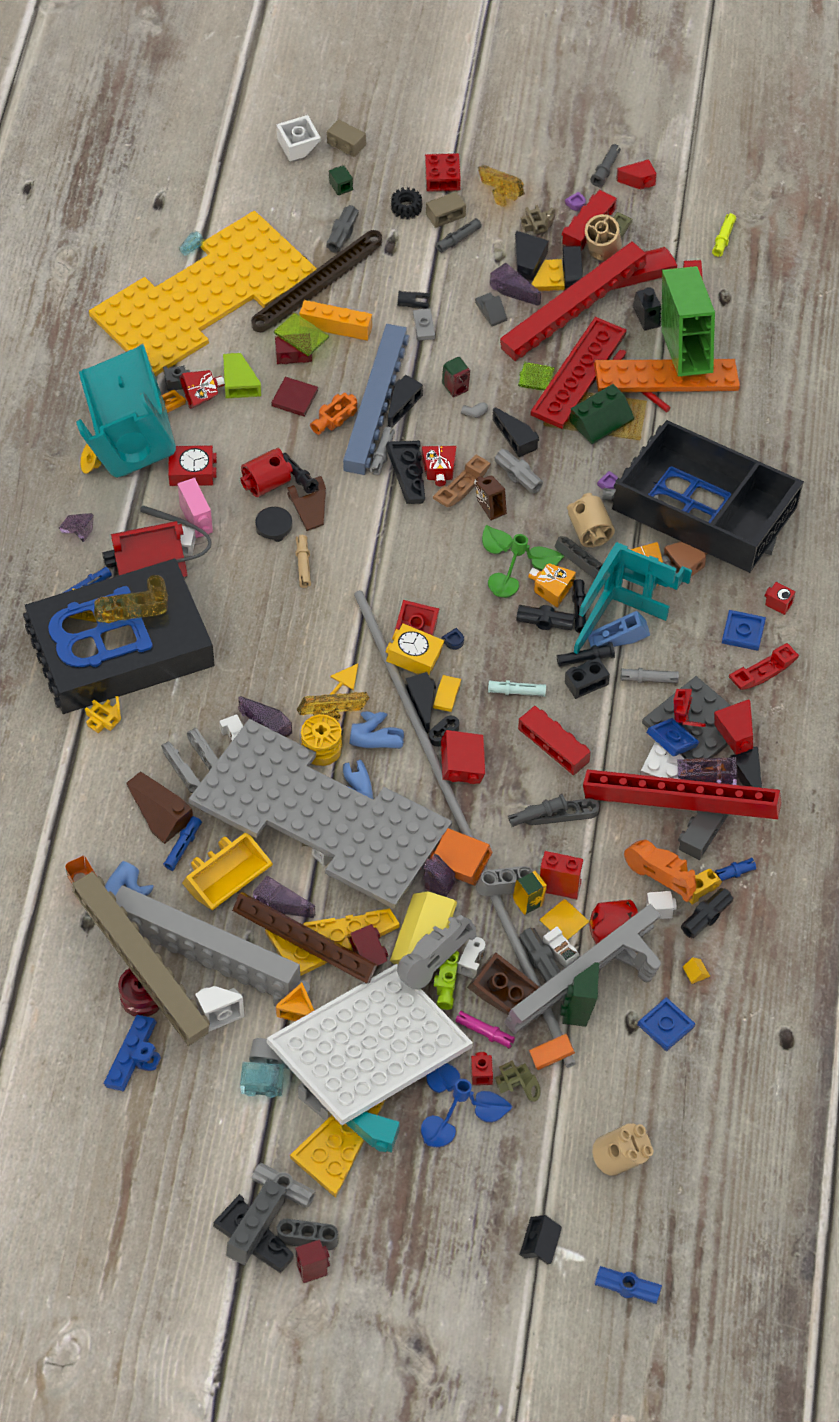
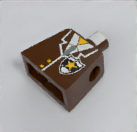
M492 475L485 478L482 476L477 477L474 481L477 501L489 519L494 520L507 514L505 488Z

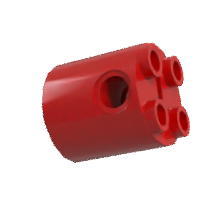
M276 448L242 464V477H240V481L246 491L250 490L255 497H260L290 482V473L293 472L291 464L284 460L281 449Z

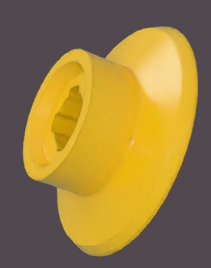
M88 444L84 447L80 460L81 470L85 474L91 472L93 468H99L101 465V461Z

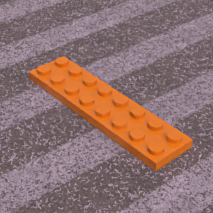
M672 359L595 360L594 362L598 392L611 384H614L621 392L739 391L740 388L735 359H714L713 373L679 377Z

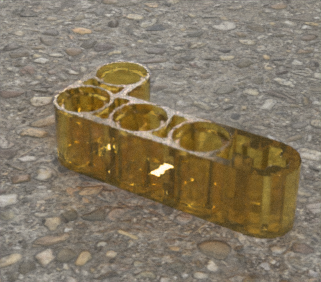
M152 575L147 580V591L96 599L94 602V618L99 622H110L164 614L167 611L168 594L164 579L159 575Z

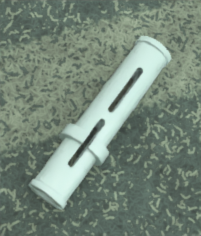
M489 680L488 693H504L508 696L509 694L545 697L546 684Z

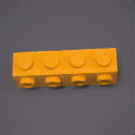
M304 300L299 313L300 327L366 341H368L372 330V314Z

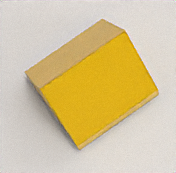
M692 957L683 966V970L691 984L710 977L701 959Z

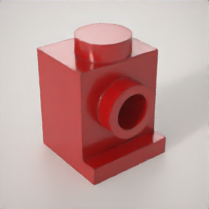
M477 1052L475 1056H471L472 1085H493L492 1055H487L486 1052Z

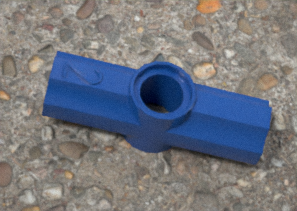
M600 1266L595 1280L596 1286L619 1292L624 1298L635 1297L657 1304L662 1285L638 1278L632 1272L621 1273ZM628 1282L631 1283L633 1287L628 1288L625 1287L623 1284Z

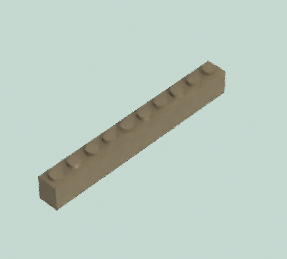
M92 871L72 883V893L185 1043L190 1046L209 1034L210 1022L204 1014L201 1015L197 1010L196 1002L188 998L184 986L181 983L178 984L174 979L175 977L171 969L163 965L161 956L157 952L154 953L149 940L141 936L137 924L129 920L123 906L119 907L116 903L115 895L111 891L108 892L104 887L105 883L102 878L96 876Z

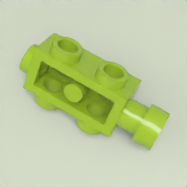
M458 951L454 952L438 968L440 970L439 975H435L434 987H437V995H440L437 1000V1006L440 1009L450 1010L453 1008V994L460 954Z

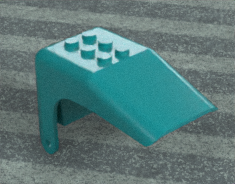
M144 344L79 371L95 435L92 436L81 419L77 420L76 424L86 443L113 477L125 476L168 458L175 453L176 444L168 413Z

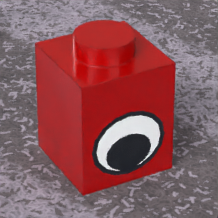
M775 582L773 587H769L765 593V606L785 615L794 603L796 591Z

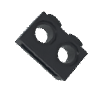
M599 657L594 660H588L580 666L571 667L565 672V684L575 699L609 685L610 674Z

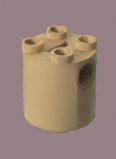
M604 214L596 215L588 221L585 227V235L589 254L597 260L606 261L622 247L619 225L613 217Z
M586 493L581 499L567 506L568 515L582 546H601L613 537L615 528L600 497L593 496L592 493Z
M625 1124L597 1138L593 1144L592 1153L597 1167L603 1173L615 1176L646 1162L653 1155V1148L643 1125Z

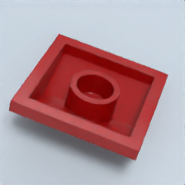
M403 600L395 630H399L402 624H406L433 636L440 609Z

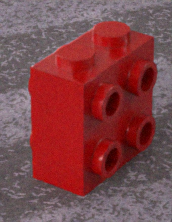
M459 153L425 154L426 191H456L461 189Z

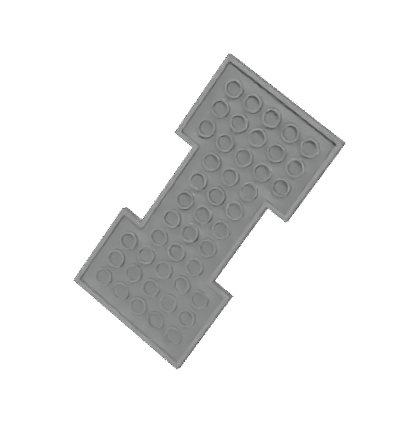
M249 719L190 796L188 803L255 838L258 837L267 824L333 858L325 869V874L395 909L430 858L432 852L439 845L442 835L445 834L447 828L450 829L452 826V821L386 787H383L376 799L373 800L309 767L316 757V752Z

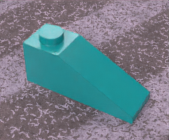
M364 1112L346 1123L371 1147L380 1152L388 1151L392 1153L399 1133V1121Z

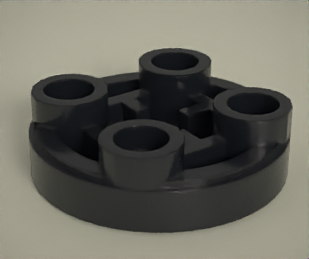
M281 507L265 508L258 513L255 520L257 534L276 542L282 541L292 529V517L287 510Z

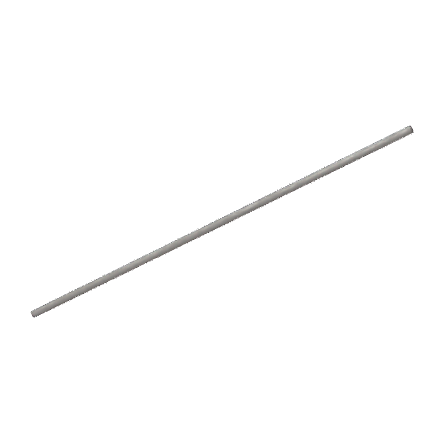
M361 590L356 591L354 596L459 830L462 834L474 838L449 781L442 780V766L397 666L386 661L388 656L385 653L387 644L365 595ZM500 895L490 896L524 974L541 987ZM549 1008L543 1013V1016L553 1039L563 1034L552 1009ZM572 1055L563 1059L567 1068L576 1064Z

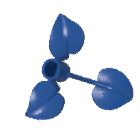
M446 1063L427 1074L426 1081L428 1086L437 1093H442L446 1089L449 1092L453 1091L454 1101L445 1120L439 1116L425 1118L421 1125V1135L424 1143L430 1147H443L452 1142L456 1129L447 1122L457 1102H464L469 1097L472 1105L476 1106V1116L485 1122L498 1121L511 1110L512 1105L503 1097L490 1091L478 1092L474 1100L471 1083L466 1079H460L458 1070Z

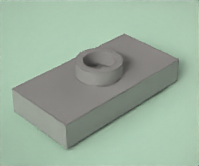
M431 309L413 310L417 340L435 339Z

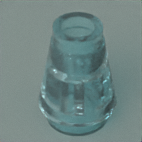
M198 231L191 232L181 244L179 250L186 256L201 247L205 240Z

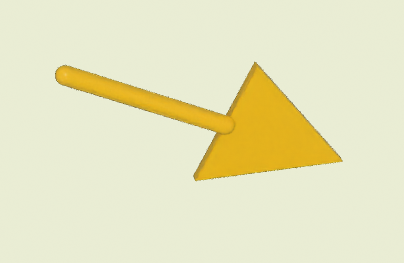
M358 663L330 676L338 681L339 684L320 705L321 708L329 702L342 685L354 690Z

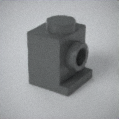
M185 365L168 369L167 366L163 367L168 392L173 389H183L179 377L182 373L190 372V370H186Z

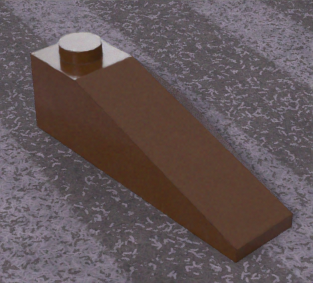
M141 771L126 783L143 817L147 821L150 831L164 844L184 829L193 816L192 808L184 800Z

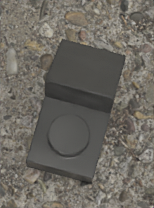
M490 292L475 298L476 305L491 326L507 321L499 295L494 297Z

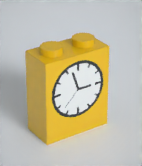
M402 624L399 630L396 629L393 634V643L389 642L385 653L388 654L386 661L416 674L427 672L430 676L442 651L444 640Z

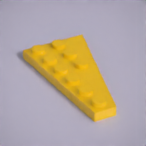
M385 1100L365 1112L378 1115ZM331 1115L290 1154V1159L336 1198L365 1140L346 1123L341 1125Z

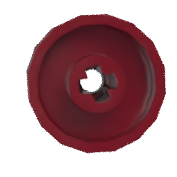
M130 968L125 970L118 982L121 1006L125 1012L135 1017L136 1015L148 1017L158 1012L160 1008Z

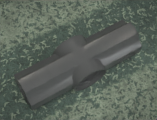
M349 205L345 207L339 219L334 221L332 233L326 243V247L331 252L336 253L340 251L346 239L351 237L353 225L359 215V210L355 206Z
M525 929L519 935V938L528 952L532 966L538 969L545 982H548L561 971L554 961L550 947L543 943L536 929Z

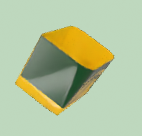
M536 871L517 879L515 882L513 899L524 915L543 906L547 885Z

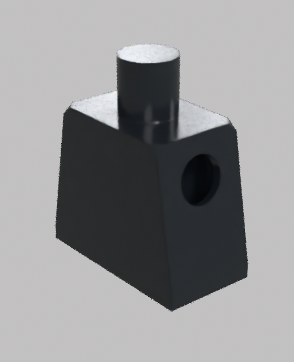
M647 287L637 291L633 308L643 330L661 327V304L654 289Z

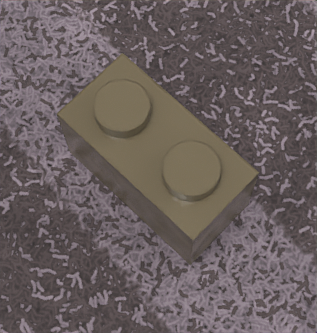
M338 119L327 130V143L355 157L366 146V133Z
M455 191L427 202L426 215L434 227L437 228L466 217V204L458 192Z

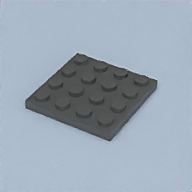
M697 676L680 688L692 689V702L688 713L689 721L706 724V727H698L679 723L699 741L697 747L680 754L694 769L705 765L728 746V743L714 725V712L731 706ZM675 693L644 717L642 724L649 728L668 719H674L673 699Z

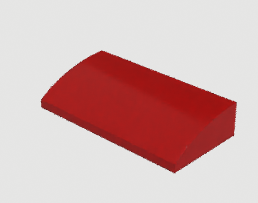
M666 247L645 251L646 265L641 270L633 273L629 279L621 282L615 289L662 278V270L676 269L678 265Z

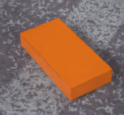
M567 1034L529 1050L537 1070L575 1054Z

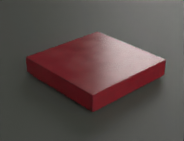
M285 377L271 402V406L305 417L318 392V387Z

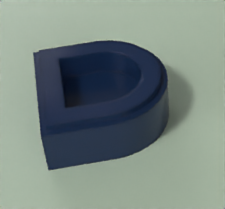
M457 628L441 637L444 640V644L452 650L460 649L464 645V636Z

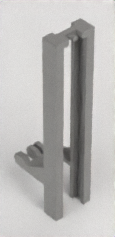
M650 903L513 1007L504 1022L514 1035L564 998V995L567 994V987L572 984L574 977L595 962L599 963L600 970L613 959H617L636 967L639 978L646 983L651 982L661 962L641 938L654 928L653 923L661 915Z

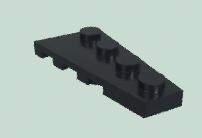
M420 440L388 441L385 447L406 504L423 503L425 500L424 480H422L423 467H421Z
M240 1194L213 1222V1227L231 1238L250 1208ZM269 1227L252 1253L279 1273L294 1258V1254L277 1235L275 1236L269 1230Z

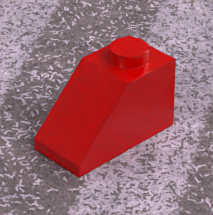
M648 159L617 168L616 180L619 183L637 189H644L656 185L657 173Z

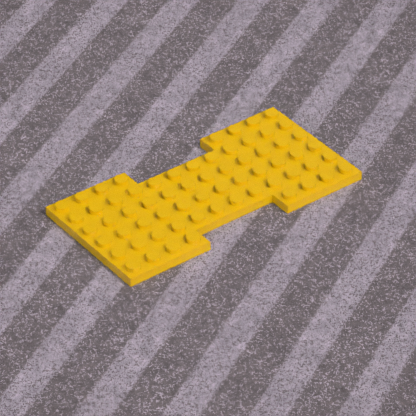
M254 210L201 242L200 248L208 255L156 287L146 277H143L88 311L89 316L126 352L144 344L156 377L164 372L163 367L167 366L168 369L209 344V339L201 332L202 330L252 299H255L265 308L317 268Z

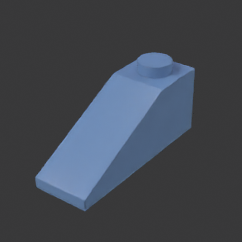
M635 611L592 631L588 639L591 647L593 645H606L608 642H612L613 647L635 643L650 636L646 619L638 611Z

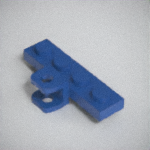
M136 1015L103 1083L106 1088L124 1091L136 1066L138 1069L147 1071L156 1069L161 1056L155 1052V1046L148 1042L157 1023L154 1018ZM151 1058L154 1059L152 1063H147Z

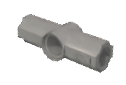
M501 449L497 453L494 461L507 472L511 481L514 483L519 482L531 493L540 491L543 481L531 471L526 461L522 459L519 461L507 449Z
M263 1163L257 1165L252 1175L253 1181L263 1186L267 1179L278 1184L286 1183L288 1186L286 1187L285 1198L305 1208L311 1205L316 1191L293 1180L288 1173H280Z

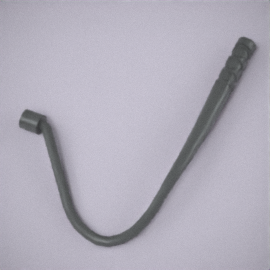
M144 505L141 507L140 511L142 513L168 521H177L199 531L207 538L208 546L202 552L193 556L176 559L177 563L199 558L211 548V538L201 528L162 511Z

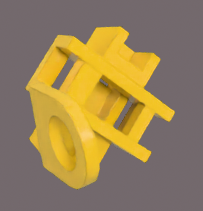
M116 696V704L113 707L110 705L109 699L103 705L93 700L92 708H85L86 715L90 717L86 721L87 726L98 734L104 727L111 731L121 720L119 696Z

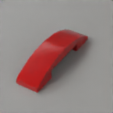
M786 643L773 650L771 656L747 669L742 667L729 674L728 677L740 690L749 689L768 681L798 659L799 655Z

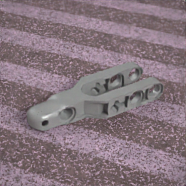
M194 728L186 733L187 737L210 771L218 761V758L199 730ZM169 741L162 744L161 747L164 755L189 792L193 793L201 782L188 764L183 762L179 756L178 749L175 750Z

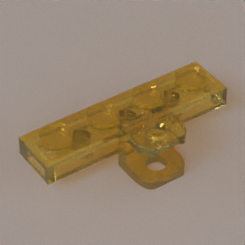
M485 165L478 167L482 183L495 188L492 190L497 205L502 207L507 205L505 196L515 201L518 197L525 194L524 184L520 178Z
M367 692L306 696L301 700L296 710L299 715H328L339 721L341 717L339 712L362 710L370 697Z

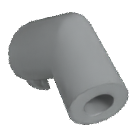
M481 402L474 407L463 405L461 414L478 418L487 412L488 405L485 402Z

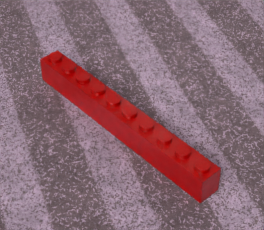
M631 241L500 338L501 349L514 361L524 357L528 351L537 347L544 339L551 337L555 331L563 328L571 319L578 317L582 311L590 308L594 302L602 299L606 293L617 288L621 282L629 279L637 270H641L646 265V253Z
M589 769L586 771L583 782L585 799L777 820L782 804L780 790Z

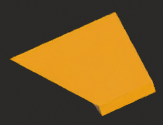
M302 982L276 1005V1017L294 1022L315 1011Z

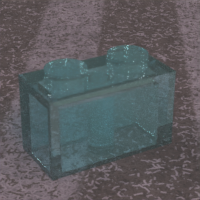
M242 1063L241 1094L247 1096L266 1095L271 1098L282 1096L284 1065Z

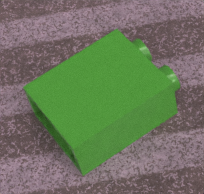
M697 266L662 270L661 331L678 377L713 373L715 310Z

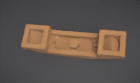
M476 454L465 465V470L447 487L443 486L433 496V499L446 507L455 505L476 486L474 484L475 479L479 476L483 477L491 463Z

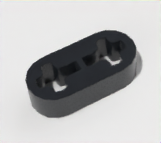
M450 715L435 725L429 732L431 744L437 747L441 746V739L446 730L459 731V719Z

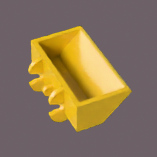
M247 833L242 834L233 842L225 836L222 837L218 842L221 851L216 855L212 851L208 852L207 854L210 859L205 863L200 858L195 857L191 862L194 871L186 876L182 882L194 899L212 911L273 865L259 845Z

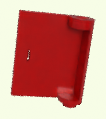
M174 521L111 534L119 575L174 558H184L180 535H184L182 524ZM185 561L178 563L183 577L188 576Z

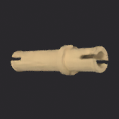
M299 535V537L296 536L297 550L295 551L298 559L299 586L307 588L311 586L310 550H308L307 536Z

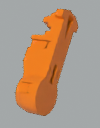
M648 840L636 841L624 851L625 860L634 872L639 875L646 874L682 895L683 900L686 902L692 899L693 893L696 891V878L693 869L687 870V860H681L678 858V855L669 850L656 848Z

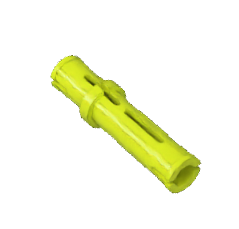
M732 213L726 214L720 233L715 238L712 254L716 257L723 255L724 249L729 243L728 238L736 221V216Z

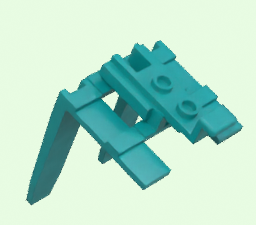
M616 542L581 604L579 615L583 617L604 585V590L575 643L574 653L578 654L611 600H616L666 621L670 606L652 599L654 589L659 584L677 590L682 582L690 583L692 570L682 566L677 574V568L659 562L658 558L653 556L647 557L628 549L626 545ZM623 579L644 587L643 594L641 595L622 587Z

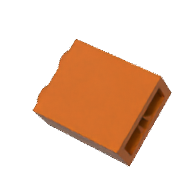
M447 828L439 841L437 849L430 856V863L433 870L475 886L493 852L489 844Z

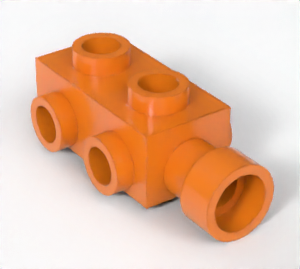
M344 392L341 395H335L329 405H322L319 410V419H315L310 423L313 432L320 435L325 431L326 427L333 431L335 428L340 427L349 417L354 416L357 412L356 397L353 394L348 395Z

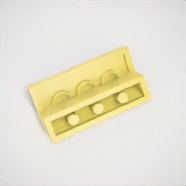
M432 892L414 893L390 961L395 965L405 955L411 954L418 941L426 934L429 935L433 931L434 926L442 930L445 927L448 929V924L450 923L448 919L453 917L457 901Z

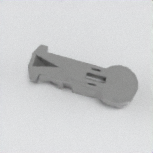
M460 915L448 919L450 922L448 929L445 927L442 930L434 926L433 931L429 935L426 934L418 941L413 952L405 955L399 961L397 973L401 981L412 989L417 990L425 987L432 979L434 971L468 939L473 941L476 938V927L472 920Z

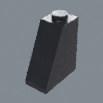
M520 231L515 232L517 277L530 281L534 280L548 253V240Z

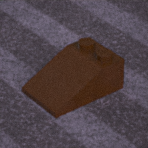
M495 952L488 958L467 988L485 1002L509 1015L513 1007L540 987Z

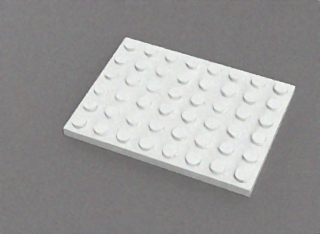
M398 964L372 977L370 983L358 985L267 1038V1044L341 1125L416 1082L473 1046V1042L422 989H412L401 981L397 973Z

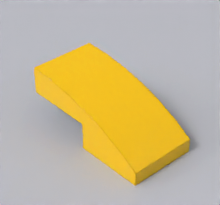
M446 675L442 676L433 708L452 712L456 702V695L461 685V679Z

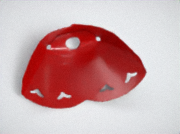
M629 899L597 903L589 921L591 935L596 944L638 913L634 902ZM598 913L597 918L593 920L594 914Z

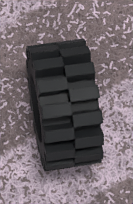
M403 187L401 191L397 189L396 193L394 192L391 196L392 213H396V217L400 216V219L406 217V220L410 216L412 219L415 218V215L418 216L419 212L421 213L422 196L420 192H415L414 188L410 190V187H407V190H404ZM402 202H411L412 204H410V205H403V204H401V203H402Z

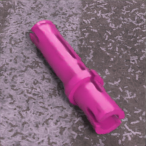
M463 1011L458 1013L460 1017L457 1015L456 1023L487 1037L491 1042L495 1041L508 1049L512 1047L511 1043L513 1044L515 1041L514 1036L501 1031L497 1026L492 1027Z

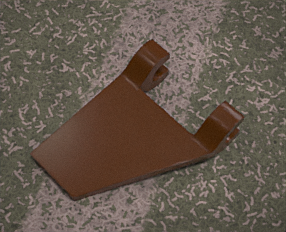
M322 476L314 478L319 483L317 491L302 497L298 496L294 485L287 487L289 491L287 495L292 501L306 531L324 525L326 487Z

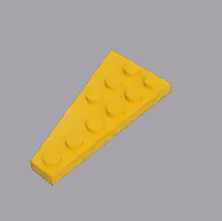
M390 908L366 912L365 915L345 916L346 918L341 919L329 918L303 923V925L351 951L353 950L347 938V935L351 932L373 924V927L378 929L381 937L400 928V923ZM265 929V933L277 953L300 964V976L327 963Z

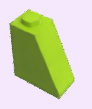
M241 353L223 354L226 398L261 397V382Z

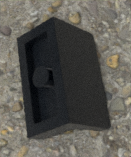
M547 1215L530 1217L519 1255L525 1259L538 1257L546 1264H551L562 1227Z

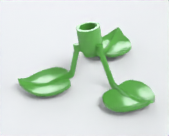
M488 525L484 528L482 543L488 552L500 554L502 551L507 552L511 548L514 554L507 576L503 573H494L488 579L489 589L498 597H510L518 591L519 581L510 576L516 557L521 556L525 551L528 558L532 559V565L539 570H543L546 564L549 563L557 566L564 557L562 553L546 547L537 546L529 550L530 545H527L528 538L523 534H516L512 539L504 531L494 529Z

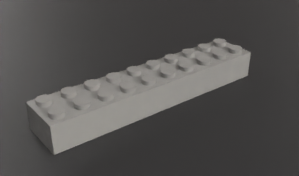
M123 885L115 895L116 903L119 907L123 906L129 920L137 924L141 936L146 937L155 945L166 947L172 953L182 954L188 960L202 963L204 967L208 969L213 968L226 977L231 976L243 985H251L261 993H268L282 999L296 988L301 980L300 964Z

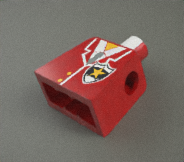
M210 370L182 373L179 377L189 409H193L218 395L217 388L225 386L223 377L213 378Z
M422 446V462L426 478L428 480H435L436 486L442 487L446 484V480L453 479L456 463V446Z

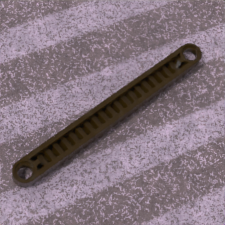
M377 230L366 232L256 313L251 319L252 329L255 332L261 333L267 331L272 326L275 327L277 322L281 323L283 318L286 319L288 314H292V311H297L298 307L301 308L304 300H312V297H316L318 292L321 293L323 288L327 289V286L332 285L333 281L336 282L338 277L341 278L343 274H347L348 270L351 271L353 266L356 267L358 262L362 263L363 259L366 260L368 255L371 256L373 251L382 245L381 232ZM371 237L378 238L377 241H371L369 239ZM257 321L265 322L263 325L256 324Z

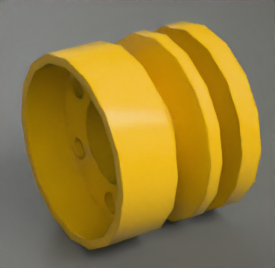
M315 715L307 719L302 725L301 745L316 752V757L311 763L313 765H330L337 761L341 755L342 730L338 721L331 716Z

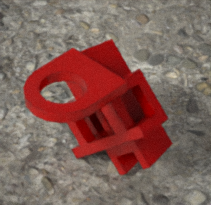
M676 689L673 699L674 719L676 722L683 723V725L706 727L705 723L689 721L688 713L692 702V689Z

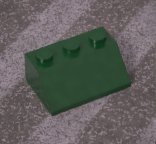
M614 384L572 407L570 411V423L592 445L630 423L635 418L625 395Z
M598 962L593 963L574 977L572 984L568 985L567 994L564 995L563 1004L561 1003L559 1015L563 1016L562 1024L587 1026L598 999Z

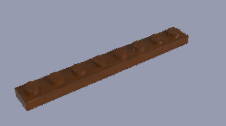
M239 893L232 910L233 912L362 982L370 983L377 964L246 893Z

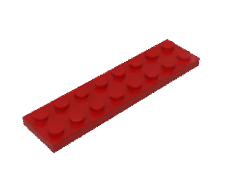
M595 316L532 408L530 415L563 429L570 419L571 408L582 401L596 380L595 360H609L625 337L627 330Z

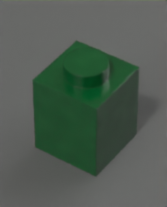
M344 165L329 170V183L338 196L353 190V178Z

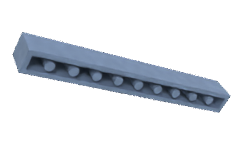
M386 324L343 459V471L365 475L366 469H370L372 461L370 456L375 453L376 444L374 443L375 440H379V427H383L384 424L383 414L388 411L389 403L387 401L392 398L393 389L391 388L392 385L395 386L397 381L396 372H400V359H404L405 355L404 346L409 343L407 327Z

